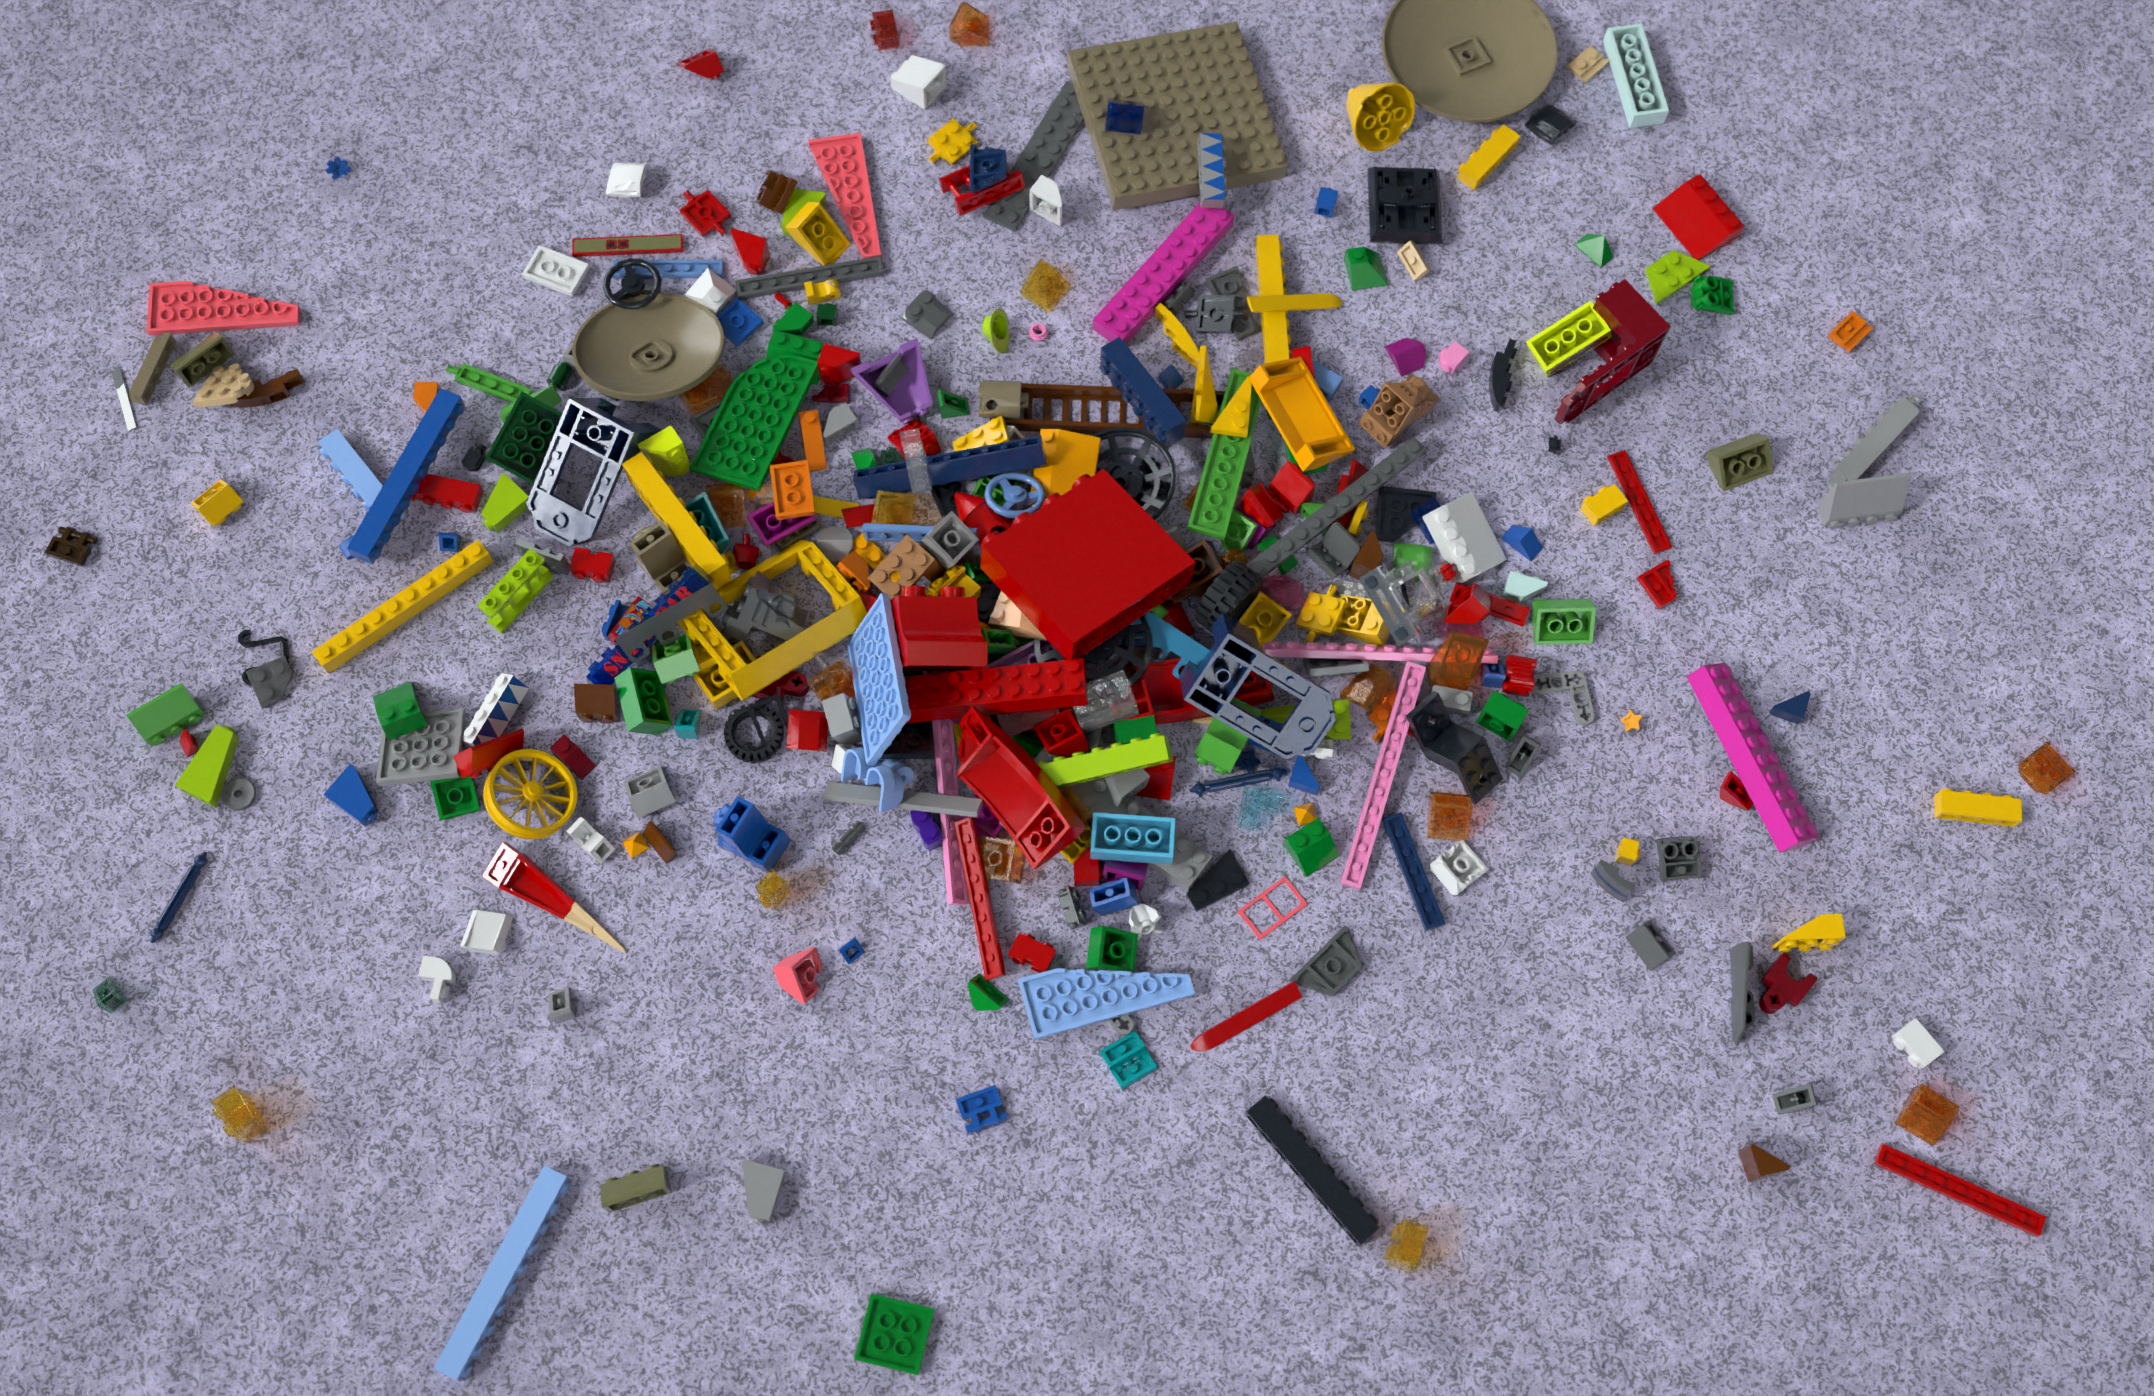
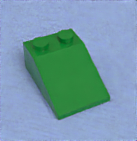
M411 682L373 696L379 722L389 741L428 726Z

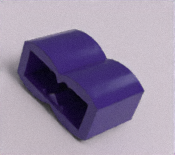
M911 810L912 824L920 834L923 846L928 851L942 846L941 831L933 822L931 812Z

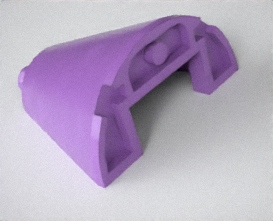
M917 338L900 345L896 352L871 364L866 361L851 368L852 374L903 425L914 420L913 417L917 415L923 417L930 412L929 408L933 403ZM902 353L903 356L900 360L910 369L890 395L885 397L872 384L892 358Z

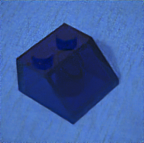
M1108 98L1105 130L1141 135L1144 103Z

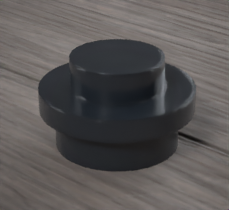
M1557 435L1549 438L1548 452L1556 454L1557 451L1561 450V440L1558 439Z

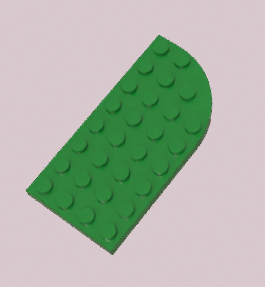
M779 355L778 358L759 360L753 363L754 366L747 371H742L730 385L689 467L691 472L760 492L770 472V465H773L819 370L815 360L795 355Z

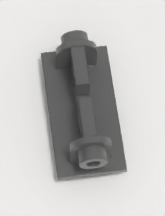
M1193 282L1179 283L1175 287V291L1164 299L1163 305L1173 315L1176 316L1184 307L1180 301L1187 304L1194 296L1195 289L1191 287Z
M1066 885L1067 890L1061 889L1058 891V898L1062 909L1068 907L1070 909L1063 913L1067 926L1071 930L1078 928L1077 924L1086 926L1085 919H1087L1085 910L1079 904V900H1081L1079 891L1074 887Z

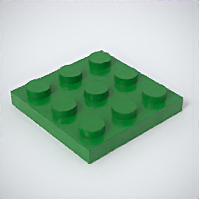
M871 1293L854 1360L919 1376L935 1309Z

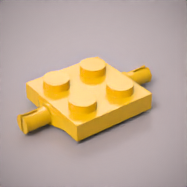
M954 118L927 139V143L935 151L934 154L928 157V160L932 164L939 158L948 161L951 165L956 163L970 151L971 144L978 145V141L970 134L977 128V125L971 122L967 127H963Z
M1330 585L1327 594L1310 591L1296 621L1297 627L1309 632L1305 640L1306 643L1314 642L1316 635L1324 634L1333 637L1347 605L1346 600L1334 597L1338 589L1337 586Z

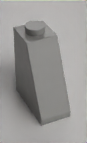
M1142 768L1105 777L1115 806L1117 808L1145 788L1150 775Z
M743 1159L742 1166L748 1215L750 1218H753V1223L765 1226L766 1222H772L786 1177V1171Z

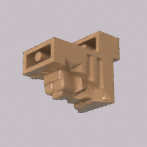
M1413 374L1402 382H1386L1371 408L1365 411L1358 424L1381 446L1387 448L1400 438L1406 427L1429 413L1436 405L1439 397L1430 390L1424 380Z

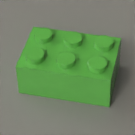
M686 633L681 634L678 639L667 645H662L660 642L651 645L653 663L662 684L674 683L680 677H690L695 675L697 671H700L691 639Z

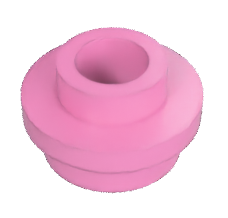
M1036 323L1030 328L1029 335L1034 341H1043L1048 335V330L1043 324ZM1041 331L1042 334H1035V332Z

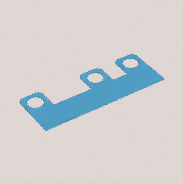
M1148 612L1144 615L1150 626L1152 639H1154L1152 641L1153 648L1160 647L1163 650V656L1160 659L1151 657L1152 662L1163 661L1170 651L1181 657L1180 662H1178L1173 670V675L1178 679L1179 668L1182 665H1186L1189 660L1200 666L1210 651L1209 649L1155 614ZM1139 618L1131 625L1142 624Z

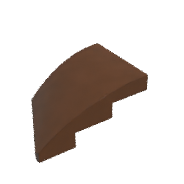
M766 170L767 178L761 184L755 203L776 213L783 214L798 181L775 173L772 170Z

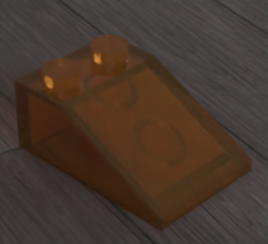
M720 364L703 382L677 396L690 415L694 416L719 400H723L734 379L724 365Z
M1452 631L1426 666L1429 686L1438 685L1466 691L1475 678L1489 640Z

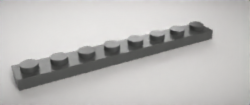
M881 256L740 279L735 280L738 299L741 300L805 289V282L815 284L833 279L837 280L838 283L884 276Z

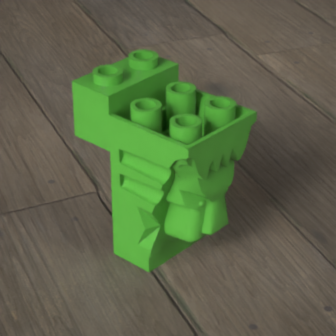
M1234 697L1230 701L1257 718L1261 715L1262 711ZM1213 717L1193 757L1196 758L1195 761L1203 766L1210 765L1214 767V771L1221 775H1230L1248 737Z

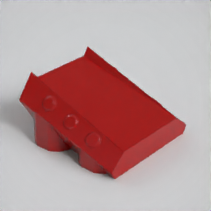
M1261 482L1257 486L1249 488L1244 494L1241 502L1242 511L1253 515L1260 524L1270 528L1284 518L1283 513Z

